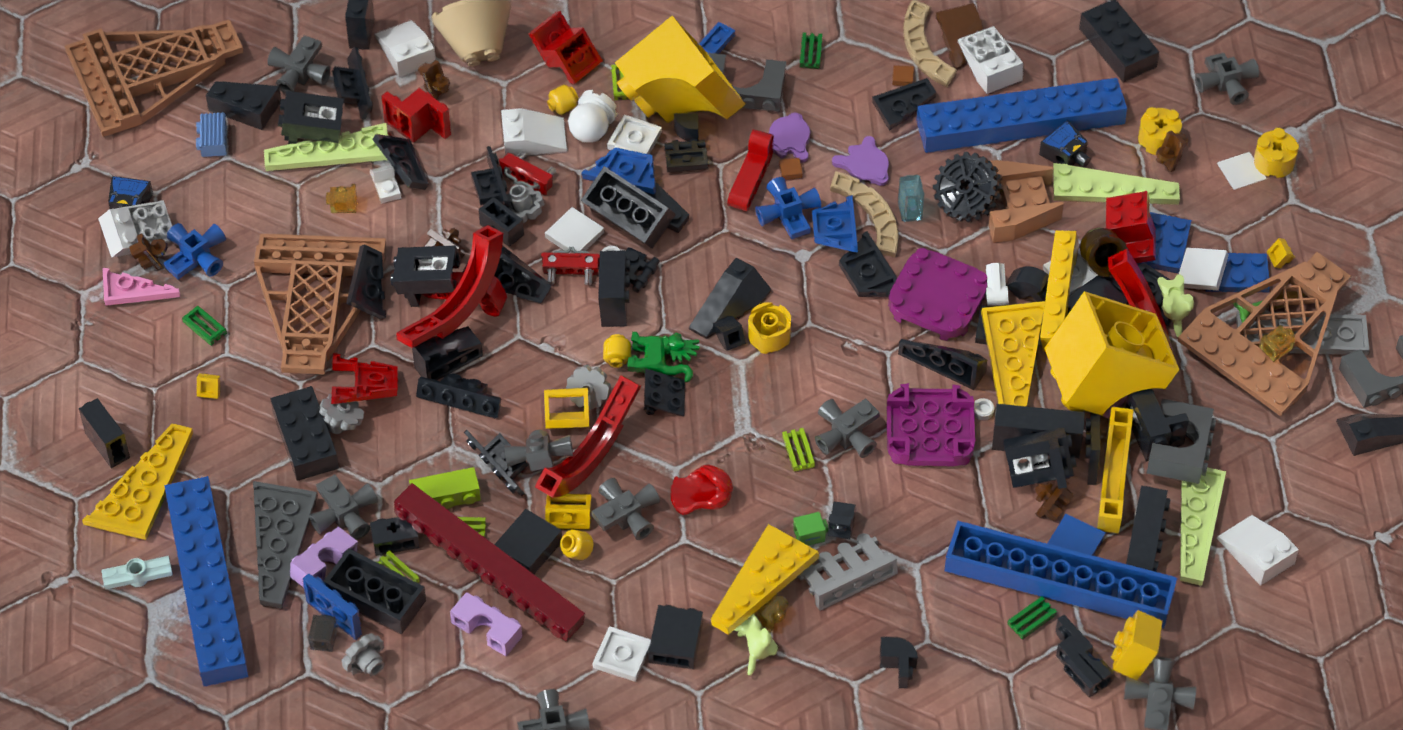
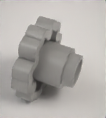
M521 184L515 185L510 189L512 206H509V209L522 218L523 223L528 219H535L542 213L541 207L545 203L540 191H534L533 187H525Z
M589 365L577 367L573 375L569 376L566 389L588 388L589 409L600 407L604 400L609 397L611 384L606 381L607 374L599 367L591 369ZM570 397V400L578 407L584 406V397Z
M329 394L327 399H323L320 404L319 413L325 416L324 421L328 430L335 434H340L344 430H354L356 425H360L364 418V411L358 408L359 403L356 401L331 404V394Z
M373 633L364 635L346 650V656L342 659V667L353 675L361 672L370 676L378 674L384 667L383 659L380 656V652L384 649V642L378 635L375 636Z

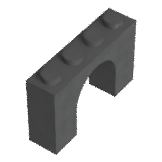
M708 53L725 76L726 55ZM766 59L763 78L758 84L749 88L733 86L745 102L742 108L780 111L786 77V61Z
M1403 335L1399 336L1396 350L1402 359ZM1362 350L1342 356L1339 370L1363 408L1371 405L1376 406L1382 401L1396 399L1403 394V375L1389 377L1378 373L1371 366Z
M1162 399L1160 407L1165 418L1183 413L1187 414L1189 422L1186 436L1194 444L1189 447L1177 448L1152 443L1147 474L1199 484L1201 475L1206 476L1208 463L1204 462V460H1209L1211 450L1207 445L1211 446L1214 434L1209 432L1214 431L1216 418H1212L1214 409Z

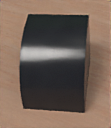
M674 113V130L681 139L690 141V139L697 138L698 140V113Z
M733 316L713 323L716 335L726 351L746 344L742 325Z

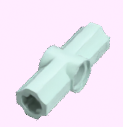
M169 556L146 561L134 558L129 560L126 565L102 569L105 590L130 584L134 587H141L149 580L173 576Z

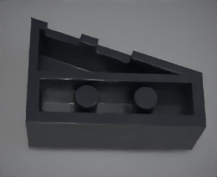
M215 81L206 94L208 111L216 114L224 112L226 118L263 130L280 105L281 93L280 87L274 85Z
M625 250L600 251L598 300L602 327L627 326V303H630V292L627 290V287H630V274H627V272L631 271L630 259H626Z
M469 326L456 329L443 339L433 336L412 348L416 371L421 377L436 381L445 377L447 373L450 374L483 356L482 343Z

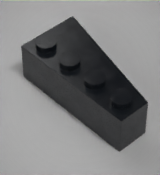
M1141 485L1126 561L1127 565L1157 572L1159 561H1155L1156 553H1161L1163 540H1159L1160 532H1165L1167 519H1163L1164 511H1169L1171 501L1170 498H1167L1168 490Z

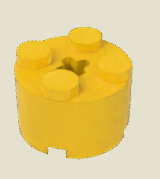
M1150 107L1146 110L1141 118L1138 142L1146 148L1145 151L1156 155V151L1162 146L1167 132L1172 130L1175 134L1181 133L1182 122L1179 118V113L1176 110Z
M1276 128L1273 131L1262 134L1257 141L1254 155L1256 169L1268 177L1275 175L1276 178H1282L1289 175L1295 166L1299 144L1293 136L1286 133L1282 128Z
M765 302L752 309L748 319V338L750 343L760 353L768 354L769 352H775L790 343L791 315L784 306L780 304L776 306L771 302Z

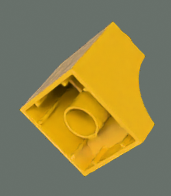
M673 16L615 62L624 75L617 82L618 86L632 102L635 101L648 118L657 112L669 123L674 119V113L710 111L719 114L727 120L745 105V102L705 49Z
M1085 291L1044 348L1052 367L1050 372L1057 380L1062 394L1061 401L1070 411L1083 412L1085 410L1103 415L1111 405L1131 393L1153 388L1166 389L1179 371L1177 362L1155 313Z

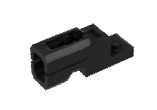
M1065 615L1059 617L1055 631L1062 642L1057 646L1056 657L1064 664L1063 670L1088 697H1092L1100 689H1104L1113 682L1115 672L1103 659H1096L1092 656L1094 646Z

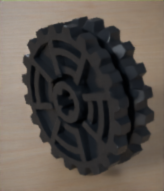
M964 152L963 156L955 154L953 160L948 158L945 161L946 165L939 167L940 174L934 177L937 180V183L933 185V190L937 192L934 194V199L939 200L937 204L939 208L960 222L966 219L969 223L974 218L979 221L982 220V215L984 214L989 216L990 209H996L998 206L996 201L1001 200L1002 197L999 194V191L1003 190V185L1000 184L1002 176L997 174L998 168L984 156L980 157L978 153H973L970 156L969 152Z

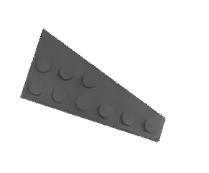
M253 481L260 605L283 608L292 580L290 577V563L295 556L300 555L310 523L309 515L313 514L318 494L315 491Z

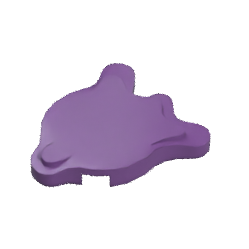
M791 113L788 116L775 120L769 130V133L774 135L773 152L780 158H785L788 153H791L795 158H800V163L806 162L808 160V153L805 147L809 143L810 128L803 120L802 115Z
M872 136L865 137L861 145L849 146V156L835 155L832 158V165L834 167L847 170L852 177L859 179L860 182L862 180H871L870 183L884 186L888 183V158L876 147L875 139Z

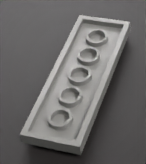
M1239 312L1236 315L1237 328L1242 324ZM1326 314L1302 339L1303 342L1313 349L1316 348ZM1331 314L1318 354L1347 355L1362 350L1364 355H1368L1369 341L1366 315ZM1290 318L1291 326L1303 325L1302 318ZM1275 319L1276 327L1287 326V319ZM1260 320L1261 328L1272 327L1271 320ZM1256 321L1250 328H1257ZM1289 332L1277 333L1278 340H1289ZM1273 333L1262 334L1263 341H1274ZM1258 334L1247 335L1249 341H1259ZM1296 346L1290 352L1307 354ZM1264 347V351L1266 353H1276V347Z

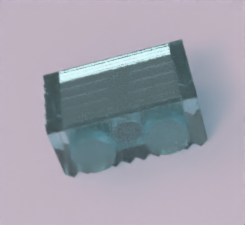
M920 175L900 177L898 205L902 221L921 220L923 217L925 192Z

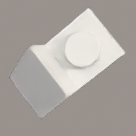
M391 165L370 170L381 204L401 199L394 168Z

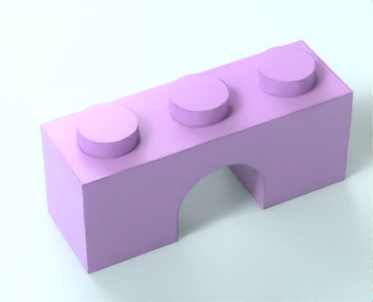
M337 527L332 532L326 533L316 544L310 545L300 556L297 555L292 559L290 563V577L303 587L302 579L308 573L324 581L326 564L323 562L329 561L337 564L348 548L357 552L358 541L340 527Z
M466 592L450 611L451 623L468 634L477 626H489L491 629L487 632V644L504 656H507L522 638L521 625L516 619L506 617L498 608L488 606L478 596H472Z

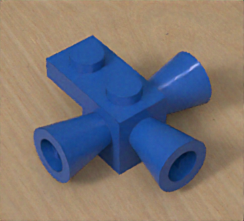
M777 177L772 179L766 188L775 198V204L756 206V216L760 225L764 226L779 217L790 239L809 234L810 226L802 213V209L821 207V199L816 188H812L799 196L794 187L787 188L785 178Z
M177 223L169 229L167 239L177 244L180 251L165 261L164 267L176 279L179 280L198 265L202 267L209 277L215 276L222 269L223 261L210 254L209 249L226 241V236L218 225L213 224L203 235L199 234L195 229L188 233L181 223Z

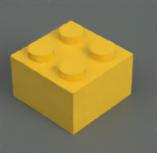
M1139 610L1136 611L1133 617H1129L1123 631H1118L1114 639L1116 648L1111 657L1114 660L1112 670L1138 680L1158 653L1162 620Z

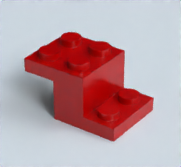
M556 11L529 33L547 67H561L570 84L577 83L603 62L584 27L570 28L561 11Z
M418 88L403 101L388 91L381 96L384 122L407 139H410L411 142H416L430 129L444 139L451 135L449 108L446 104L437 101L429 92Z
M1143 191L1106 198V228L1115 232L1126 243L1127 250L1136 263L1156 260V228L1149 212L1148 192Z

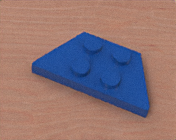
M615 147L606 156L598 159L595 162V167L589 171L585 169L581 173L583 179L594 181L605 166L643 192L651 194L656 192L654 160L650 154Z
M847 196L846 201L838 205L836 202H832L825 207L812 210L815 243L858 252L853 196Z

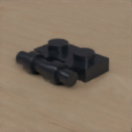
M694 138L690 139V141L678 142V140H672V142L664 143L667 172L708 169L705 140Z
M628 247L625 252L626 259H630L631 271L627 272V274H630V284L634 285L632 287L633 291L639 293L648 284L649 277L657 271V265L660 260L653 257L651 261L646 262V254ZM640 270L643 271L641 275L637 276Z

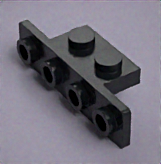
M353 47L347 58L349 68L334 66L332 75L337 97L344 98L343 103L358 105L360 119L365 120L372 111L373 102L369 96V86L366 83V72L362 66V56L359 53V48Z
M487 146V162L490 169L471 172V179L479 204L484 205L494 197L509 209V206H512L510 193L506 194L507 185L506 181L502 180L501 166L497 167V153H493L491 146Z
M447 373L441 381L425 377L418 379L417 398L492 418H498L501 406V398L486 394L488 384L481 383L478 379H466L454 373Z
M468 430L464 431L468 437L466 442L473 450L478 448L481 451L479 457L487 465L491 462L494 466L492 471L499 479L504 477L507 480L504 485L513 494L517 491L522 497L525 493L513 479L528 466V463L524 461L511 467L507 466L504 446L511 445L500 433L483 447Z

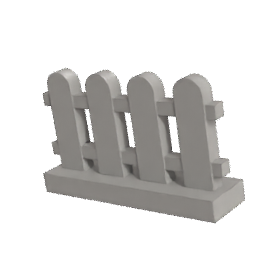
M862 533L858 535V545L851 547L848 543H841L838 545V554L832 556L829 552L820 553L819 563L814 566L811 564L798 575V578L800 580L805 579L809 584V592L811 595H815V605L821 611L898 574L897 558L893 553L889 554L887 551L883 553L876 545L878 544L876 537L871 538L868 534ZM863 551L869 560L863 562L857 553ZM844 561L850 569L843 571L838 562ZM824 570L830 578L824 580L818 572Z

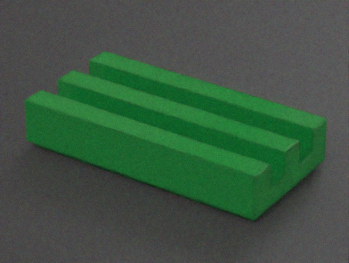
M802 32L800 68L820 69L823 34L819 33L818 36H814L815 33L806 35L805 32ZM806 41H810L808 63H804ZM814 41L818 42L816 64L812 63Z
M196 306L182 317L183 323L210 346L214 344L215 340H220L221 335L225 336L227 334L226 328L199 306ZM197 313L198 315H200L217 331L215 332L213 329H211L203 320L199 319L195 314Z
M1041 596L1010 618L1007 624L1023 640L1055 617L1057 611L1052 609L1051 605L1048 602L1046 603L1045 599ZM1045 611L1047 612V614H1045L1044 616H1042L1040 619H1038L1037 621H1035L1033 624H1031L1030 626H1028L1026 629H1024L1023 631L1020 630L1021 628H1023V627H1024L1025 625H1027L1028 623H1031L1032 621H1034L1039 615H1041V614L1044 613Z

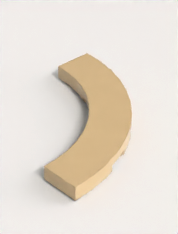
M912 0L904 21V41L907 51L923 73L937 83L947 87L956 75V69L933 55L924 35V25L931 6Z
M836 171L830 191L846 197L853 196V201L866 211L875 226L877 235L876 245L883 255L896 257L898 231L895 217L887 202L872 187H867L859 179Z

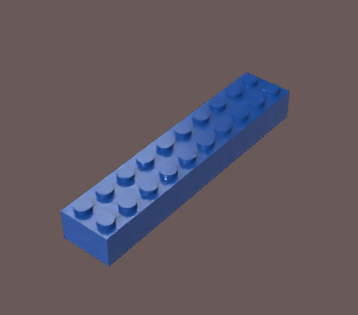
M1110 78L921 105L917 107L916 122L924 151L928 153L1047 136L1065 121H1069L1078 131L1123 125L1126 121L1127 106L1118 78Z
M206 476L164 485L203 687L249 677L209 477Z
M957 521L946 555L944 570L945 572L1125 619L1133 617L1136 611L1139 610L1162 620L1163 629L1165 628L1177 582V577L962 521Z

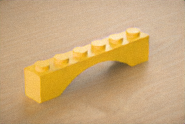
M1055 230L1040 335L1043 352H1046L1044 348L1068 315L1071 279L1077 263L1079 249L1076 231Z
M1111 407L1097 529L1104 532L1119 534L1133 409Z

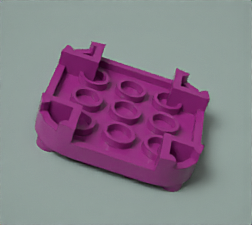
M919 248L916 253L909 257L890 291L889 310L894 315V320L899 323L904 319L940 334L941 340L948 341V338L960 335L963 337L968 332V327L982 300L985 299L988 285L987 275L973 266L938 252Z
M909 383L900 384V388L889 394L887 399V450L892 462L910 466H959L969 464L974 453L976 440L974 422L975 402L973 396L960 389V385L952 384V389L909 388Z

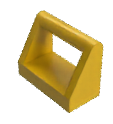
M588 388L544 390L546 429L589 427ZM584 397V412L550 413L549 398Z
M566 494L558 498H552L547 495L545 520L557 528L590 529L592 494ZM552 502H555V503H586V505H560V504H552Z

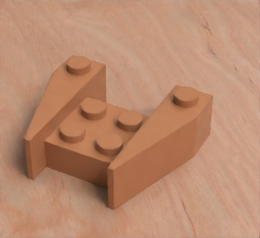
M1002 160L990 161L998 168L997 174L1002 176L1000 184L1003 185V190L999 192L1002 195L1005 208L1004 210L990 211L989 230L993 243L1018 239L1062 219L1063 201L1050 203L1045 189V185L1052 184L1053 166Z

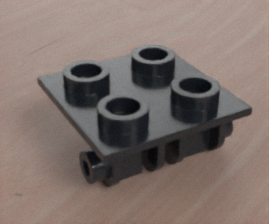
M645 369L644 411L646 414L653 415L658 409L683 417L685 381Z

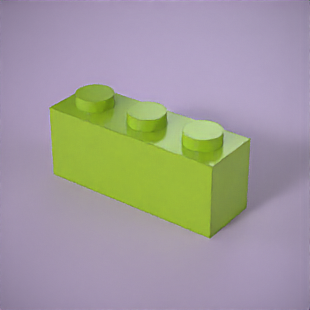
M474 467L409 480V485L413 483L446 509L481 501Z

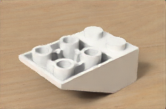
M994 26L958 39V43L977 82L986 94L1023 81V62Z
M164 200L109 209L99 218L111 257L131 254L129 246L138 242L137 235L141 233L144 234L150 243L156 239H163L166 243L171 242L167 239V233L172 224Z

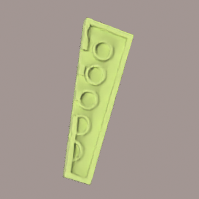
M387 123L361 128L359 132H342V135L339 137V143L319 140L311 142L306 140L296 144L264 150L265 170L272 171L387 160L372 140L375 134L388 136Z
M1053 164L1054 201L1106 202V198L1147 191L1149 194V204H1179V183L1067 164Z
M1207 467L1206 476L1201 475L1199 484L1181 480L1180 581L1201 586L1203 584L1226 471Z

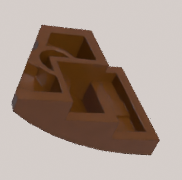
M974 3L936 12V19L943 31L942 38L949 50V59L956 70H959L961 65L967 61L958 43V39L983 30L981 19Z

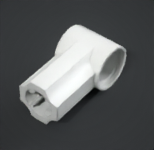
M991 263L986 265L988 284L986 288L987 306L1009 305L1004 264Z

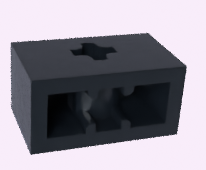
M494 197L478 209L480 225L482 227L489 225L503 232V243L508 247L524 236L523 219Z
M395 517L370 522L375 556L384 555L389 550L395 553L420 548L418 533L408 521Z

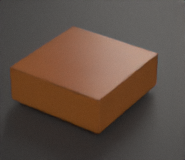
M894 65L892 85L905 86L913 83L914 66Z
M800 158L779 160L781 177L785 178V180L802 178Z

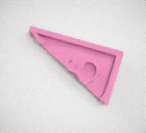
M102 268L105 306L180 297L179 288H174L171 285L165 284L160 286L153 284V281L138 276L133 277L127 273L119 275L110 272L108 268Z

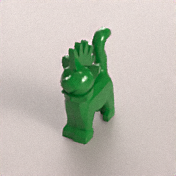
M632 332V350L645 352L644 358H638L636 355L628 357V371L645 373V369H649L670 376L685 373L684 381L690 382L693 378V370L690 366L684 364L668 366L665 362V355L671 354L673 362H676V359H678L682 363V357L691 361L689 355L697 356V352L693 350L700 349L697 346L700 343L699 340H683L682 335L677 332L669 337L639 336L638 332Z

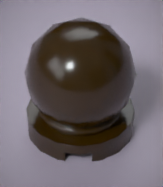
M1096 227L1087 231L1082 237L1079 248L1082 259L1093 272L1099 276L1110 277L1111 272L1109 271L1108 258L1127 249V246L1112 230Z

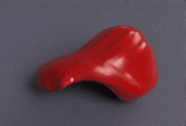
M702 465L684 478L674 477L670 493L671 502L676 511L681 515L689 514L700 508L720 509L730 501L733 483L730 476L724 470L713 465Z

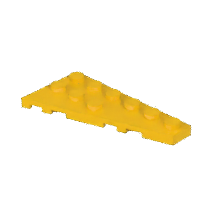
M1045 301L987 307L981 310L998 404L1027 406Z
M172 423L155 441V445L149 452H145L140 457L141 460L135 467L132 466L110 489L111 493L103 501L100 500L95 506L96 509L90 515L85 516L82 520L83 525L146 540L166 496L164 485L172 483L193 435V429Z
M768 524L711 617L712 626L729 635L819 559V551Z

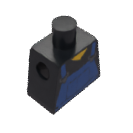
M1065 121L1040 143L1039 155L1053 163L1070 166L1077 163L1085 168L1091 161V158L1086 155L1087 140L1069 121Z
M112 176L108 199L110 209L150 202L153 196L151 181Z

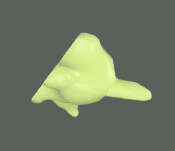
M1176 275L1173 280L1159 277L1157 282L1163 296L1162 309L1164 315L1173 321L1175 334L1179 337L1182 333V319L1193 310L1194 300L1190 294H1184V278L1182 275Z
M754 614L735 629L739 637H747L750 653L747 674L752 675L756 667V661L758 659H765L770 655H775L778 646Z

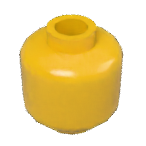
M561 85L549 92L547 105L552 112L555 111L562 115L573 110L579 98L573 87Z
M620 334L611 335L603 344L604 361L614 368H620L628 363V357H631L630 341Z
M574 529L567 531L560 542L562 553L566 557L576 560L587 559L594 547L590 534Z

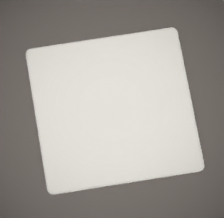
M1250 152L1217 162L1233 189L1266 179V176L1256 169L1254 158Z

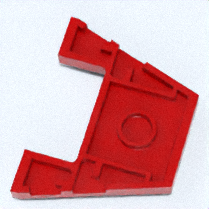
M333 353L332 370L354 371L355 387L332 386L331 404L397 396L398 366L375 361L367 364L358 362L356 357L348 360L341 358V354Z

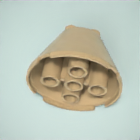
M461 0L442 7L443 12L439 14L435 12L432 15V22L460 59L463 62H468L469 66L479 65L480 61L484 60L496 61L500 59L499 54L502 51L511 11L510 0Z

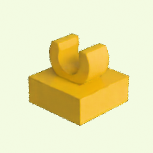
M1278 238L1266 251L1275 268H1282L1285 263H1290L1295 258L1286 240Z
M199 373L197 376V397L218 399L220 396V376Z

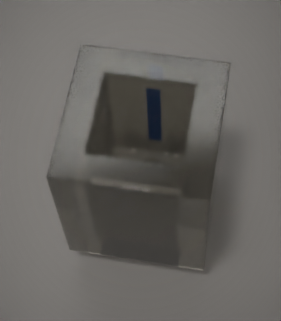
M327 614L313 615L308 636L310 650L333 652L338 630L336 617Z

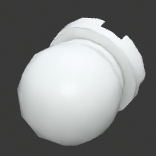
M593 90L585 91L579 98L578 105L571 111L568 119L569 129L573 136L581 142L599 141L606 134L609 124L618 115L615 111L616 104L604 93L597 95L593 93Z

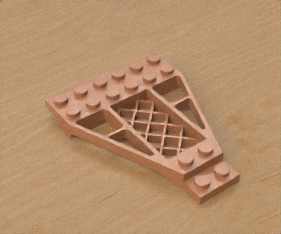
M230 19L213 25H202L187 30L103 32L101 28L82 34L84 40L64 46L103 137L143 124L225 65V58L244 53L242 44ZM144 40H153V41H150V42H147V43H144V44H142V42H141V41H144ZM136 41L138 46L112 53L108 42ZM170 49H171V51L169 52V54L164 53V51H167V50H170ZM177 51L184 53L181 58L174 56ZM189 55L197 57L194 62L187 59ZM157 57L165 59L162 64L157 63L155 61ZM170 61L178 63L175 68L168 66ZM132 62V64H131L130 66L124 65V64H127V63ZM138 64L145 65L143 70L137 69L136 66ZM151 68L158 69L156 74L150 73L149 70ZM131 74L139 76L137 80L129 79ZM187 80L168 95H165L164 87ZM154 90L159 91L162 99L143 113H139L133 97Z
M260 234L259 244L256 246L254 265L283 352L282 373L325 374L326 362L329 361L361 311L353 307L336 334L340 305L346 303L348 294L342 293L344 277L353 276L359 248L364 244L382 252L384 266L386 238ZM262 273L290 274L288 291H267ZM302 274H312L305 280L300 276ZM322 275H333L326 281L321 277ZM318 280L321 284L313 289L309 284ZM336 282V287L334 289L331 285ZM306 288L309 293L301 297L298 292ZM327 289L330 294L323 298L319 293ZM315 297L318 302L311 306L307 301ZM332 299H334L333 307L328 303ZM270 300H286L282 332L280 331ZM303 305L306 310L299 314L295 309ZM325 306L328 310L320 315L316 310ZM313 314L316 319L308 323L305 318ZM331 316V323H328L326 319ZM299 322L302 323L304 327L299 331L293 328ZM322 323L326 328L317 332L314 327Z
M1316 252L1307 263L1298 264L1206 307L1180 334L1177 341L1279 416H1282L1307 391L1336 296L1350 281L1351 275ZM1280 282L1259 306H1253L1244 299ZM1297 291L1298 298L1287 299L1286 292ZM1281 293H1283V299L1276 300V298ZM1302 293L1309 298H1302ZM1237 303L1251 314L1237 329H1233L1212 313ZM1315 303L1316 311H1304V304ZM1288 305H1300L1301 312H1289ZM1273 306H1285V313H1274ZM1269 307L1270 314H1263L1264 311ZM1326 313L1316 348L1313 349L1303 342L1302 339ZM1290 318H1302L1303 325L1291 326ZM1275 319H1287V326L1276 327ZM1260 320H1271L1272 327L1261 328ZM1256 321L1257 328H1250ZM1289 332V340H1278L1277 333ZM1273 333L1274 341H1263L1262 334ZM1258 334L1259 341L1251 342L1247 339V335ZM1295 346L1312 357L1305 379H1302L1281 364ZM1264 347H1276V354H1268L1264 351Z

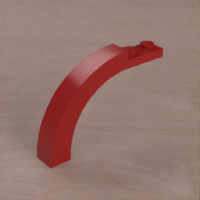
M489 225L474 232L470 258L455 290L434 312L396 332V340L413 348L435 335L443 339L465 322L484 297L495 275L502 251L504 233Z
M1125 249L1109 257V271L1119 284L1129 305L1157 315L1172 351L1169 334L1159 306L1130 252Z
M620 375L594 426L573 452L574 457L569 456L554 467L544 468L535 488L552 498H558L573 491L587 479L606 456L624 427L622 422L635 400L641 385Z

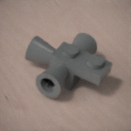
M304 35L291 55L277 47L272 48L268 56V65L285 68L286 73L276 81V86L280 87L281 92L285 94L286 91L294 92L297 83L305 85L310 78L321 85H325L328 82L331 67L313 64L314 58L322 48V41Z
M1225 53L1205 57L1204 62L1210 73H1196L1195 83L1200 93L1217 85L1220 92H1228L1232 105H1238L1249 97V93L1240 84L1241 79L1259 78V66L1254 58L1239 65L1235 57L1227 58Z
M866 398L842 413L834 399H829L821 405L818 415L832 423V430L815 436V442L824 454L828 455L838 444L845 450L853 445L861 458L867 457L874 451L877 443L863 434L862 431L864 427L879 418L880 412Z
M544 430L533 431L529 438L526 439V446H504L508 467L527 461L531 471L553 467L552 456L574 457L570 435L550 442V436Z
M335 474L316 484L318 492L329 507V509L309 515V519L316 532L321 534L335 522L341 529L347 527L350 536L355 540L364 537L369 532L370 525L360 517L359 508L378 503L373 488L366 483L351 496Z
M610 478L602 483L598 492L609 501L594 509L592 517L603 531L619 524L623 530L630 527L636 540H642L649 536L654 529V525L642 517L641 509L660 503V498L655 488L648 483L633 496L629 490L624 493L622 492L616 478Z
M1154 657V678H1149V684L1126 677L1124 700L1146 699L1147 701L1144 728L1168 730L1171 702L1194 709L1196 686L1173 688V682L1169 680L1176 662L1174 659Z
M547 689L537 694L536 698L541 707L539 709V719L517 722L518 730H590L587 709L585 708L564 716L563 705L559 706V692L554 689Z

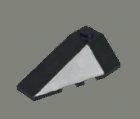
M502 245L499 263L494 276L499 279L505 292L519 298L542 303L552 284Z
M736 257L722 274L690 324L689 330L708 339L716 333L713 326L714 322L730 316L738 319L741 318L746 311L761 304L771 292L770 286L755 267Z
M905 339L899 341V355L972 390H975L986 373L988 360L979 354H974L967 350Z
M1354 414L1336 420L1353 456L1403 443V415Z

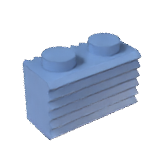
M225 113L200 114V122H196L197 134H200V138H196L197 150H201L202 157L226 156L227 122Z

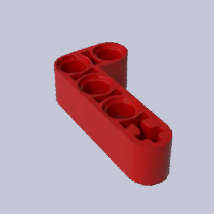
M755 129L752 130L748 142V153L729 193L727 206L749 211L773 156V134Z
M453 272L452 280H456L457 285L464 272ZM495 276L479 303L482 310L487 315L493 317L500 315L508 298L501 282ZM426 293L423 295L432 299L447 300L452 293Z

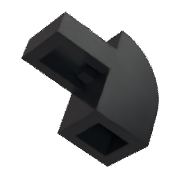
M1024 266L1013 270L1006 286L1019 299L1031 295L1037 302H1042L1046 300L1049 275L1036 267Z
M833 501L832 513L829 514L828 536L851 539L856 514L855 504Z
M881 637L880 668H898V688L908 689V680H913V669H917L918 655L915 647L903 638Z

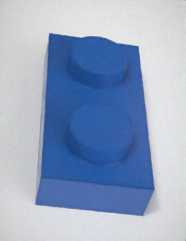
M718 22L699 44L707 53L719 54L735 36V30Z

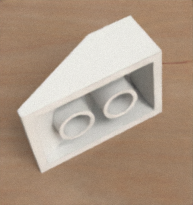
M412 20L375 34L378 43L399 78L418 71V68L426 62L431 64L435 61V50L432 43Z
M522 108L501 110L505 156L508 153L517 156L521 151L525 152L526 156L567 152L564 119L562 117Z
M1253 515L1217 537L1220 543L1260 586L1294 565L1299 550L1285 534Z

